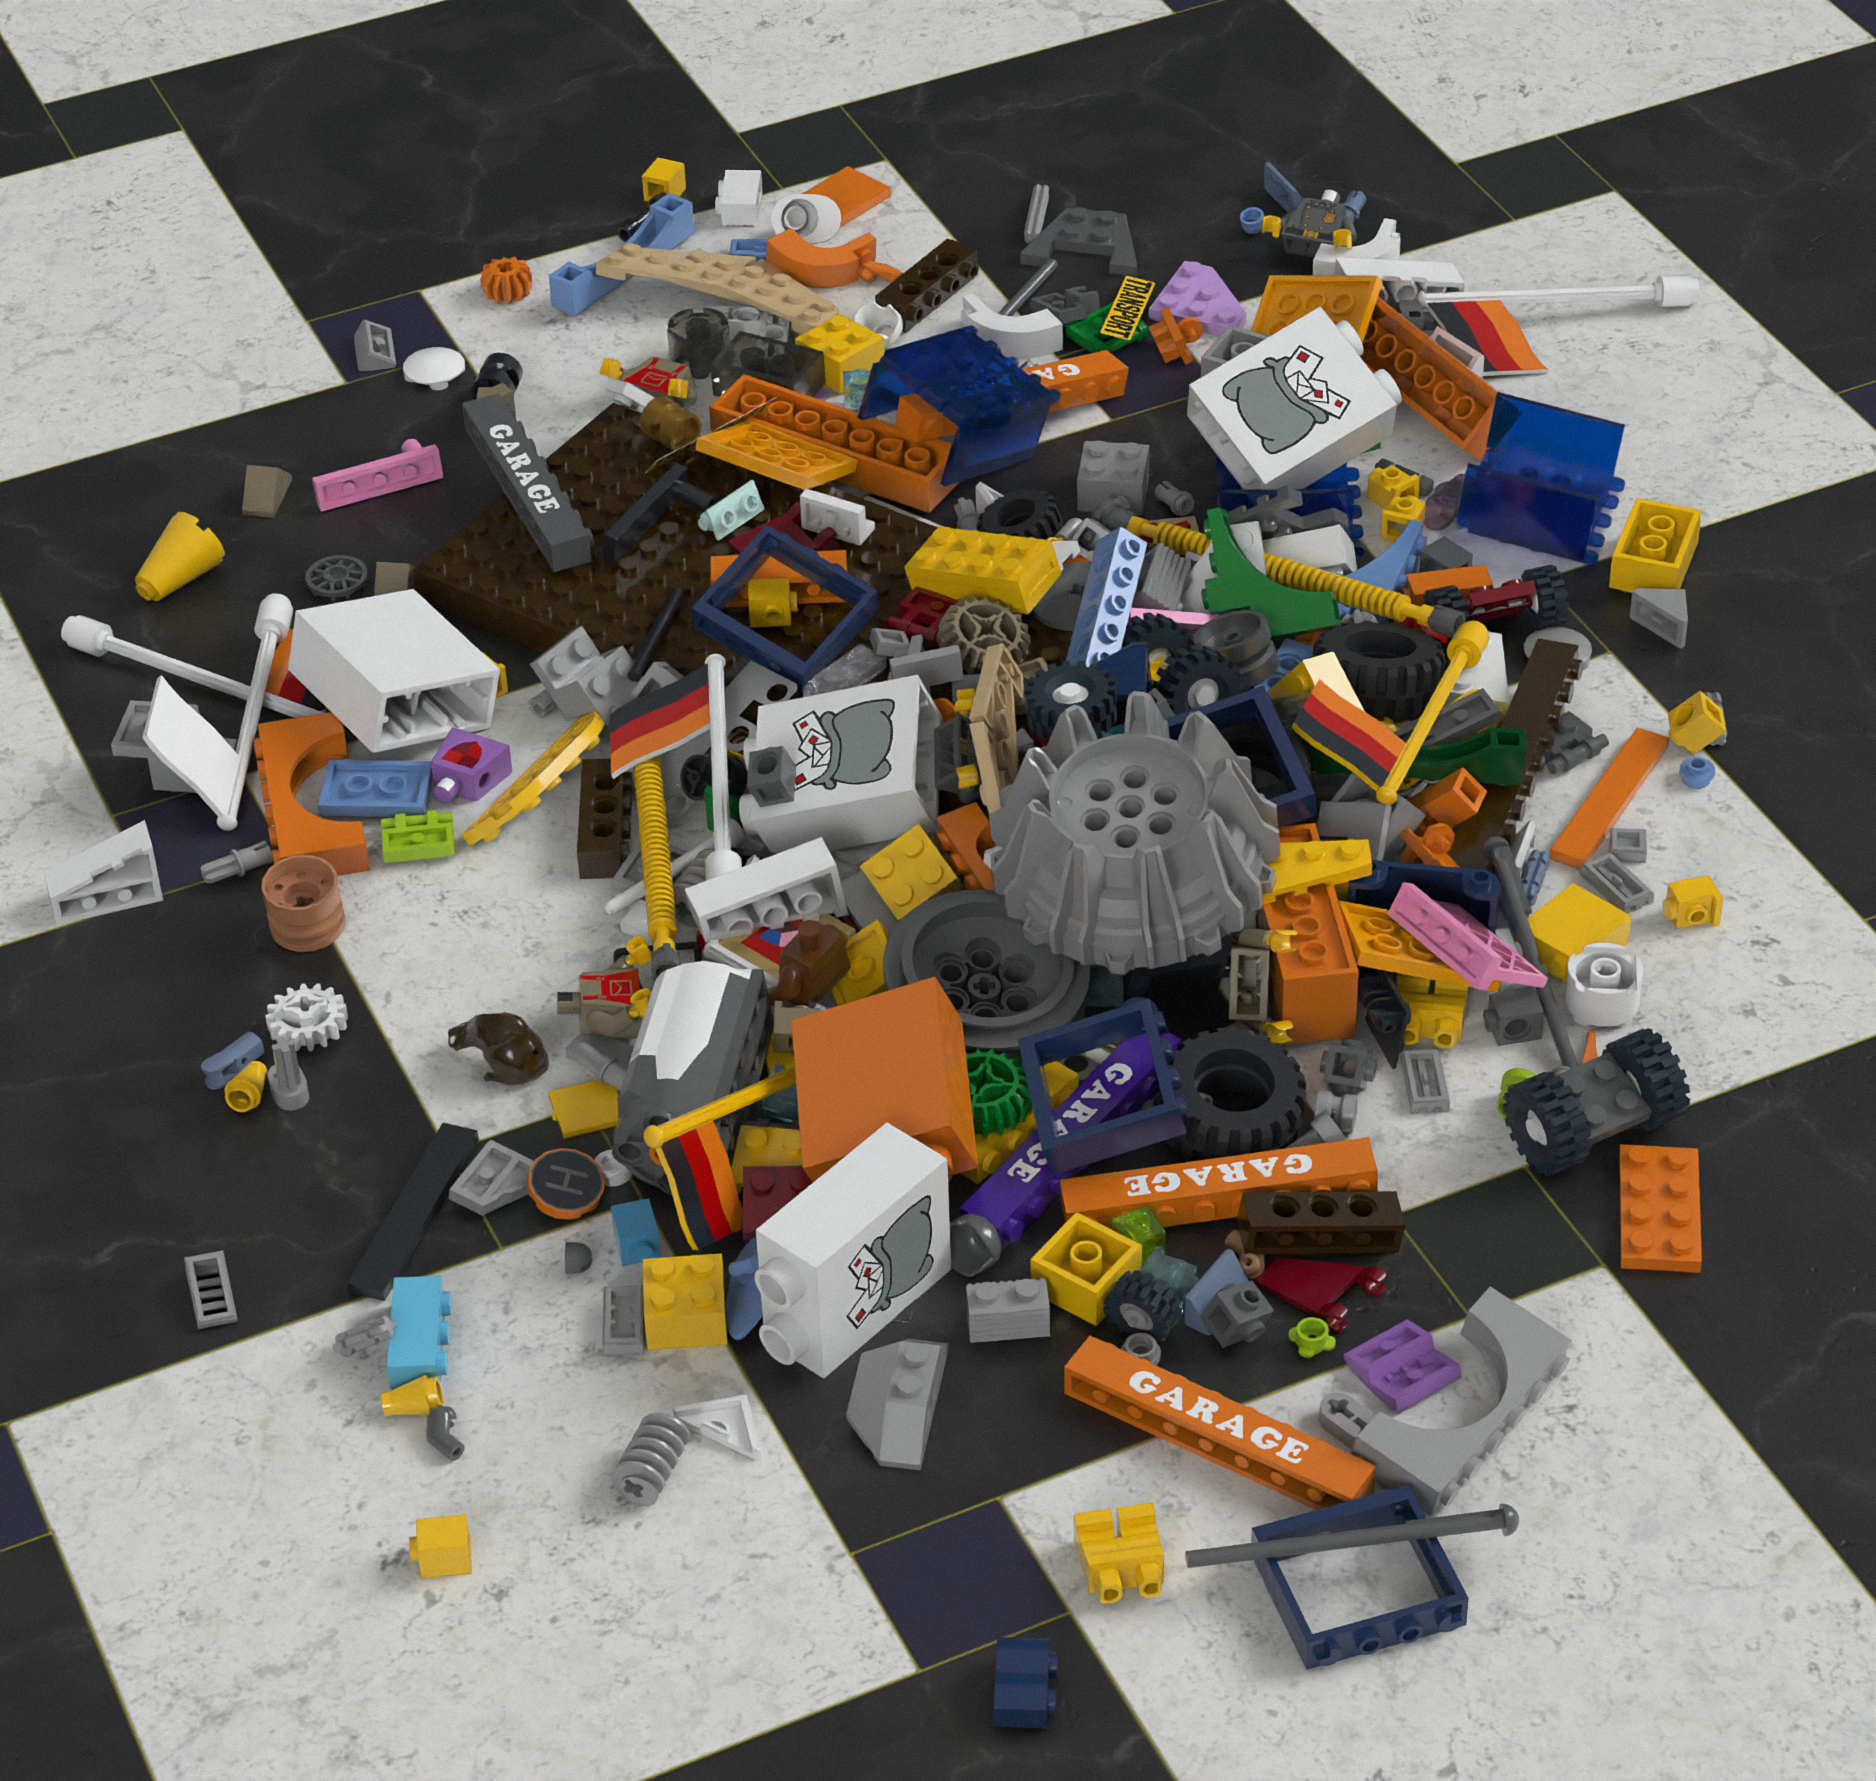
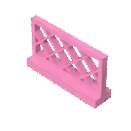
M1403 882L1387 915L1475 989L1487 991L1492 980L1544 988L1549 978L1460 905L1432 900L1414 884Z

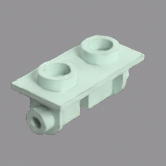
M750 480L703 512L698 520L699 527L704 531H713L716 539L720 540L765 510L754 480Z

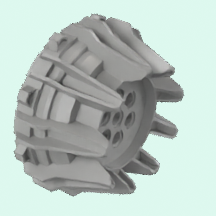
M1133 691L1128 695L1124 734H1116L1098 739L1085 710L1081 706L1074 704L1060 714L1047 746L1028 749L1014 783L1004 787L999 792L1001 809L991 813L989 817L992 840L1003 848L991 854L994 890L996 894L1004 896L1008 917L1022 920L1025 923L1023 926L1024 937L1034 946L1045 943L1051 947L1053 954L1066 955L1080 961V964L1083 965L1098 964L1106 966L1110 974L1126 975L1129 970L1139 967L1153 969L1155 967L1167 966L1187 961L1186 957L1201 953L1210 956L1222 949L1221 939L1225 935H1230L1232 932L1243 929L1244 919L1250 911L1258 910L1263 906L1262 894L1272 893L1276 873L1268 865L1281 856L1277 805L1267 800L1263 794H1259L1251 784L1250 759L1244 756H1237L1215 725L1200 711L1190 713L1187 716L1178 741L1173 740L1169 737L1168 720L1163 719L1152 696L1145 692Z

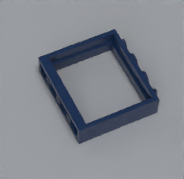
M766 525L692 607L693 626L748 661H753L796 683L797 690L805 694L877 612V590L870 587L867 581L859 580L847 573L841 565L832 564L823 559L814 549L803 547L793 541L788 534H781ZM770 556L854 606L806 662L721 612Z
M1264 686L1164 719L1168 720L1170 739L1178 741L1185 719L1193 712L1200 711L1215 725L1217 730L1255 718L1290 790L1289 793L1268 799L1277 805L1278 828L1317 815L1315 792Z
M1150 998L1018 1039L1040 1143L1052 1175L1187 1133L1183 1114L1189 1112L1183 1093L1177 1095L1176 1092L1177 1089L1183 1088L1176 1065L1170 1067L1169 1062L1175 1060V1055L1169 1038L1163 1039L1162 1037L1163 1034L1168 1033V1028L1162 1011L1155 1013ZM1146 1033L1164 1104L1060 1136L1044 1065Z
M1410 1485L1253 1527L1251 1530V1543L1310 1536L1325 1531L1334 1533L1406 1524V1521L1425 1519L1426 1516ZM1437 1537L1409 1540L1439 1599L1312 1634L1277 1563L1278 1561L1304 1554L1253 1560L1306 1670L1319 1666H1330L1340 1660L1362 1654L1369 1655L1379 1649L1397 1644L1412 1643L1419 1638L1440 1632H1451L1458 1627L1466 1625L1469 1598Z

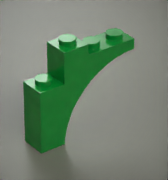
M1222 508L1207 510L1208 519L1204 520V530L1207 540L1212 539L1214 553H1209V561L1212 572L1217 573L1218 576L1206 579V589L1201 590L1203 606L1205 609H1209L1210 614L1224 615L1241 610L1257 611L1266 618L1271 633L1270 640L1330 630L1331 627L1336 625L1341 626L1335 593L1332 591L1308 592L1296 590L1271 580L1248 560L1239 547L1230 527L1227 511Z

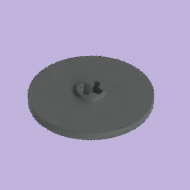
M1076 562L1063 565L1062 574L1031 611L1040 622L1055 629L1074 631L1091 562Z

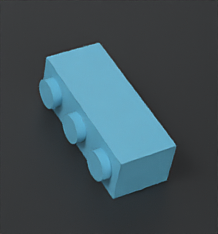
M442 1276L394 1278L391 1320L396 1322L397 1327L393 1328L394 1336L389 1339L387 1371L391 1390L424 1375H427L428 1378L437 1377L439 1382H441L442 1375H448L447 1351H443V1345H450L449 1321H445V1316L452 1315V1296L450 1291L444 1292Z

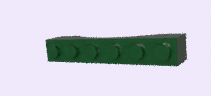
M1489 727L1474 736L1457 742L1435 746H1421L1405 778L1436 781L1464 767L1478 783L1522 786L1527 754L1526 732L1522 729ZM1307 742L1306 748L1311 760L1312 771L1322 774H1352L1351 770Z

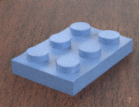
M329 760L318 803L319 816L395 817V814L406 813V816L425 814L433 780L432 761Z

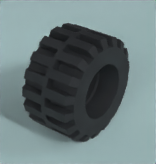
M1033 488L1031 490L1020 489L1017 492L1013 491L994 500L995 502L989 504L984 509L985 512L980 514L977 530L979 532L1047 540L1050 537H1054L1065 524L1053 496L1045 490L1040 491Z

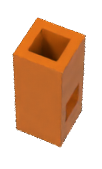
M1486 565L1406 574V588L1401 589V594L1408 595L1411 599V604L1421 607L1426 590L1454 585L1458 587V591H1461L1462 600H1465L1470 590L1486 585L1493 589L1494 585Z
M1464 767L1407 799L1408 802L1426 814L1415 829L1414 834L1418 837H1423L1427 827L1431 825L1445 823L1450 828H1453L1477 814L1487 791Z

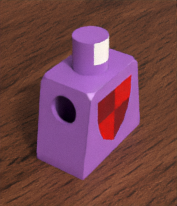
M454 727L447 734L431 763L435 786L433 792L436 798L443 803L451 802L455 796L478 801L513 772L510 746L508 744Z

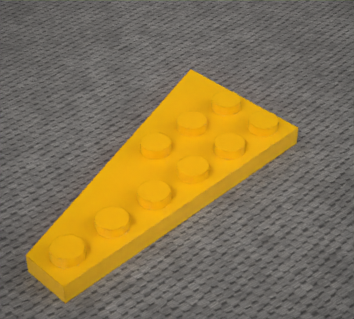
M1349 839L1280 843L1281 856L1268 865L1275 870L1276 882L1272 893L1262 894L1263 905L1275 902L1276 896L1292 891L1294 896L1307 893L1309 886L1320 883L1333 886L1372 875L1369 840Z

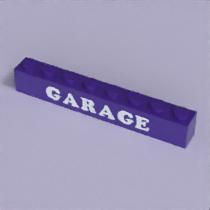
M1146 1033L1125 1039L1054 1111L1060 1136L1138 1112L1148 1099L1151 1100L1157 1095L1159 1081ZM1170 1033L1162 1035L1163 1039L1169 1038L1173 1051L1177 1050V1045L1181 1043V1039ZM1037 1129L960 1207V1215L974 1214L985 1217L997 1230L1002 1252L1010 1243H1014L1019 1239L1023 1229L1034 1218H1039L1043 1214L1047 1204L1057 1194H1061L1060 1180L1073 1178L1080 1170H1085L1089 1164L1052 1175L1042 1151Z

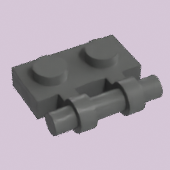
M1570 711L1564 713L1562 725L1555 727L1553 747L1545 752V764L1547 763L1549 772L1552 774L1560 771L1567 772L1575 768L1577 762L1582 759H1592L1599 755L1601 749L1609 745L1607 736L1600 734L1593 737V728Z

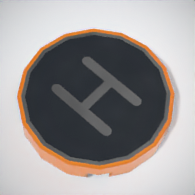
M558 1148L547 1151L535 1159L527 1177V1192L529 1197L531 1198L532 1196V1199L536 1202V1207L543 1213L556 1219L573 1220L580 1218L582 1214L588 1211L591 1213L597 1208L603 1197L605 1177L599 1164L589 1155L575 1149Z

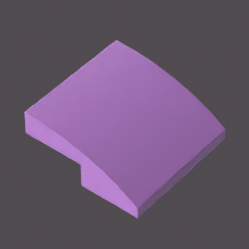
M1408 1319L1344 1354L1345 1362L1361 1382L1383 1403L1397 1413L1461 1378L1460 1365L1436 1350L1432 1335Z

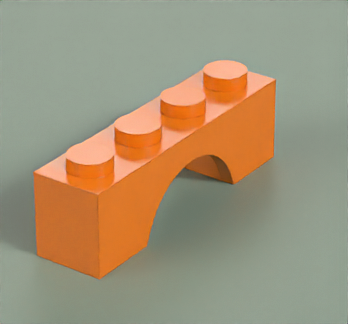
M974 802L936 817L939 831L935 833L936 844L942 854L947 852L949 855L950 864L955 874H961L964 877L966 889L994 890L992 871L983 862L985 850L994 848L990 822L978 804Z

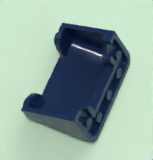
M1372 859V875L1349 881L1348 902L1390 910L1403 882L1411 883L1432 900L1460 905L1495 934L1498 915L1499 880L1495 874L1487 870Z

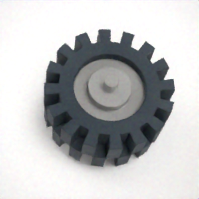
M1135 1270L1133 1274L1128 1271L1123 1276L1121 1275L1104 1299L1103 1304L1105 1307L1103 1311L1104 1314L1109 1315L1107 1318L1109 1324L1117 1325L1115 1329L1117 1333L1121 1334L1124 1331L1128 1334L1126 1339L1136 1333H1145L1151 1335L1157 1343L1161 1344L1182 1314V1308L1178 1307L1181 1303L1179 1298H1172L1175 1291L1171 1287L1165 1289L1163 1287L1165 1282L1160 1278L1157 1282L1154 1281L1153 1274L1147 1272L1143 1277L1141 1271Z

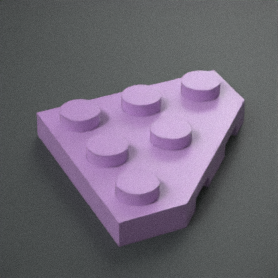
M1184 261L1149 308L1150 320L1159 322L1164 320L1160 311L1169 307L1177 325L1183 318L1195 317L1201 321L1204 333L1220 336L1229 325L1243 329L1246 324L1247 313L1214 268L1201 265L1198 262Z

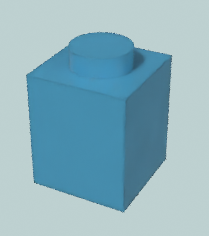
M650 1199L611 1206L613 1231L622 1266L643 1263V1259L661 1258L659 1233Z

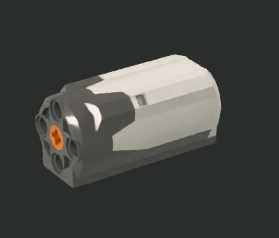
M700 961L685 963L667 969L655 981L617 1099L618 1121L614 1130L612 1155L617 1162L625 1166L637 1178L659 1187L668 1194H672L667 1175L656 1149L650 1148L645 1143L644 1131L650 1125L658 1126L759 1082L774 1030V1016L763 969H736L725 964ZM752 1104L713 1120L731 1167L740 1127L747 1124Z

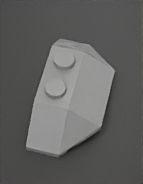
M906 1339L861 1353L846 1418L863 1443L871 1450L873 1457L880 1466L921 1470L949 1350V1343Z

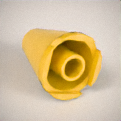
M178 512L171 518L135 577L137 585L135 588L144 599L160 601L215 568L224 560L222 558L225 556V551L221 542L209 528L205 531L196 525L199 519L186 512Z

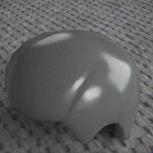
M965 1214L950 1222L952 1268L966 1277H972L993 1266L1000 1258L1001 1241L997 1230L985 1217Z

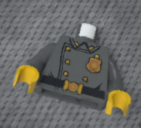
M1325 190L1320 200L1313 198L1302 199L1298 207H1295L1281 218L1271 215L1265 216L1261 233L1272 232V236L1278 238L1279 234H1281L1286 253L1313 258L1321 243L1334 245V249H1337L1339 246L1352 249V243L1357 239L1353 220L1351 217L1346 216L1345 206L1339 203L1340 195L1333 190Z
M974 688L956 691L958 698L954 706L956 716L934 729L935 788L958 794L959 800L966 804L981 800L979 787L982 784L969 725L972 724L969 716L976 693Z

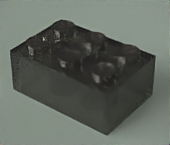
M739 331L710 364L713 395L718 397L743 374L814 397L826 383L823 351Z

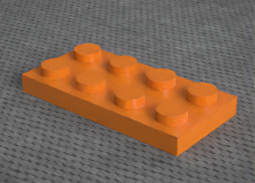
M1620 1144V1268L1701 1273L1702 1248L1698 1149Z

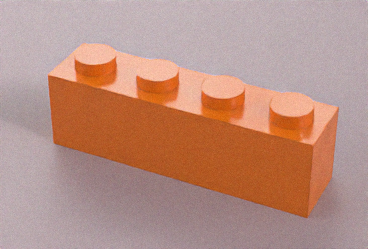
M846 550L816 551L823 559L832 564H839L847 571ZM739 555L711 556V586ZM771 556L749 579L789 578L790 592L797 591V604L846 602ZM748 581L725 607L749 606Z

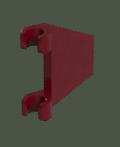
M800 501L796 502L785 514L729 540V546L740 555L762 529L768 525L781 534H788L793 541L803 547H810L815 551L839 549V543L832 539L838 536L833 528L827 527L823 529L812 540L799 527L802 526Z
M1282 1257L1276 1258L1264 1269L1261 1275L1254 1279V1284L1258 1288L1316 1318L1322 1319L1328 1325L1329 1330L1336 1334L1342 1332L1348 1326V1322L1342 1320L1347 1315L1346 1307L1340 1303H1334L1347 1289L1357 1282L1373 1297L1380 1296L1387 1289L1386 1285L1381 1283L1386 1278V1273L1379 1267H1363Z

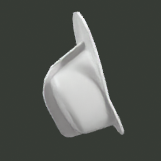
M791 194L777 201L772 210L771 223L776 235L792 228L806 242L820 243L826 242L837 233L840 228L841 214L836 203L827 196Z

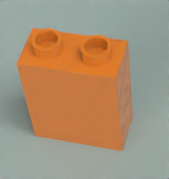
M936 977L791 1020L802 1166L812 1182H815L885 1123L891 1124L947 1158L948 1182L955 1174L978 1168L963 1023Z

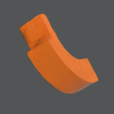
M790 228L767 239L766 261L802 285L818 288L839 287L858 281L859 269L863 267L862 264L867 261H875L877 239L868 232L842 246L822 248L809 244Z

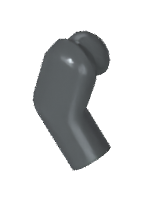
M438 1405L427 1416L426 1439L430 1445L449 1460L455 1461L460 1458L465 1449L464 1445L449 1433L450 1428L455 1424L451 1420L457 1419L453 1408Z

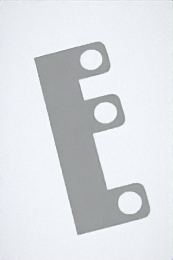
M750 661L724 689L727 749L733 752L743 750L744 741L739 744H732L728 741L729 733L736 727L744 726L748 728L749 735L747 738L756 736L757 726L739 717L753 700L763 705L788 701L796 692L797 684ZM776 684L786 685L788 691L783 699L775 702L767 699V692L772 686ZM710 729L685 744L668 751L661 758L665 805L673 796L682 795L686 798V805L681 811L677 813L666 811V819L674 822L681 819L696 801L688 798L683 789L676 784L680 781L681 769L685 761L692 755H704L711 747ZM634 788L633 793L628 795H631V800L637 802L636 788Z

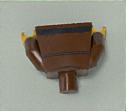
M814 920L803 921L798 927L799 933L781 951L778 985L768 989L771 1005L775 1006V1001H782V1003L788 1002L794 1006L805 1005L814 1008L851 969L845 948L848 942L846 933L831 924L822 925Z

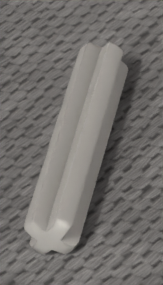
M1037 184L1033 187L1024 229V241L1026 243L1032 242L1042 232L1049 199V187L1046 184L1043 186Z

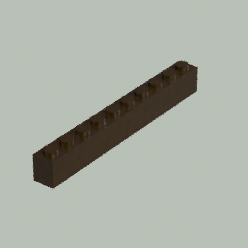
M1537 639L1500 727L1522 729L1526 732L1527 754L1522 786H1500L1492 783H1479L1487 793L1477 814L1459 824L1454 836V842L1447 853L1460 868L1484 869L1496 874L1492 859H1487L1482 855L1484 842L1490 837L1499 836L1504 838L1510 846L1513 845L1516 835V822H1522L1526 810L1525 800L1527 797L1531 798L1533 796L1536 784L1535 776L1537 773L1541 774L1543 772L1546 750H1551L1554 744L1555 727L1562 725L1565 712L1564 705L1565 703H1571L1574 681H1579L1582 676L1583 660H1578V645Z

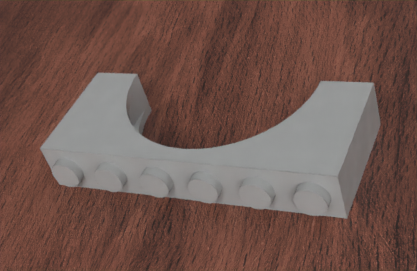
M1491 1286L1469 1309L1460 1335L1470 1341L1489 1363L1499 1390L1498 1405L1487 1416L1473 1424L1446 1430L1411 1426L1379 1411L1357 1435L1351 1452L1352 1455L1362 1457L1369 1463L1376 1465L1375 1478L1390 1489L1410 1485L1422 1510L1430 1516L1433 1515L1441 1504L1446 1507L1451 1504L1460 1490L1461 1486L1458 1484L1463 1478L1470 1481L1475 1476L1483 1462L1481 1457L1486 1452L1492 1455L1498 1449L1505 1437L1503 1432L1508 1426L1512 1429L1517 1427L1527 1411L1525 1406L1530 1401L1536 1404L1548 1387V1379L1551 1376L1556 1379L1559 1378L1570 1361V1358L1565 1355L1571 1339Z

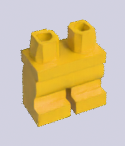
M1397 973V990L1403 1001L1408 1003L1411 1011V1021L1406 1026L1403 1038L1404 1044L1414 1045L1419 1042V1038L1434 1039V1044L1438 1048L1452 1049L1456 1041L1461 1042L1469 987L1435 980V992L1431 994L1430 979Z
M1153 1502L1117 1507V1537H1115L1110 1509L1073 1514L1074 1544L1084 1576L1087 1579L1089 1594L1096 1593L1102 1604L1118 1602L1123 1598L1122 1589L1137 1587L1139 1595L1144 1598L1160 1596L1161 1583H1164V1553L1157 1531Z

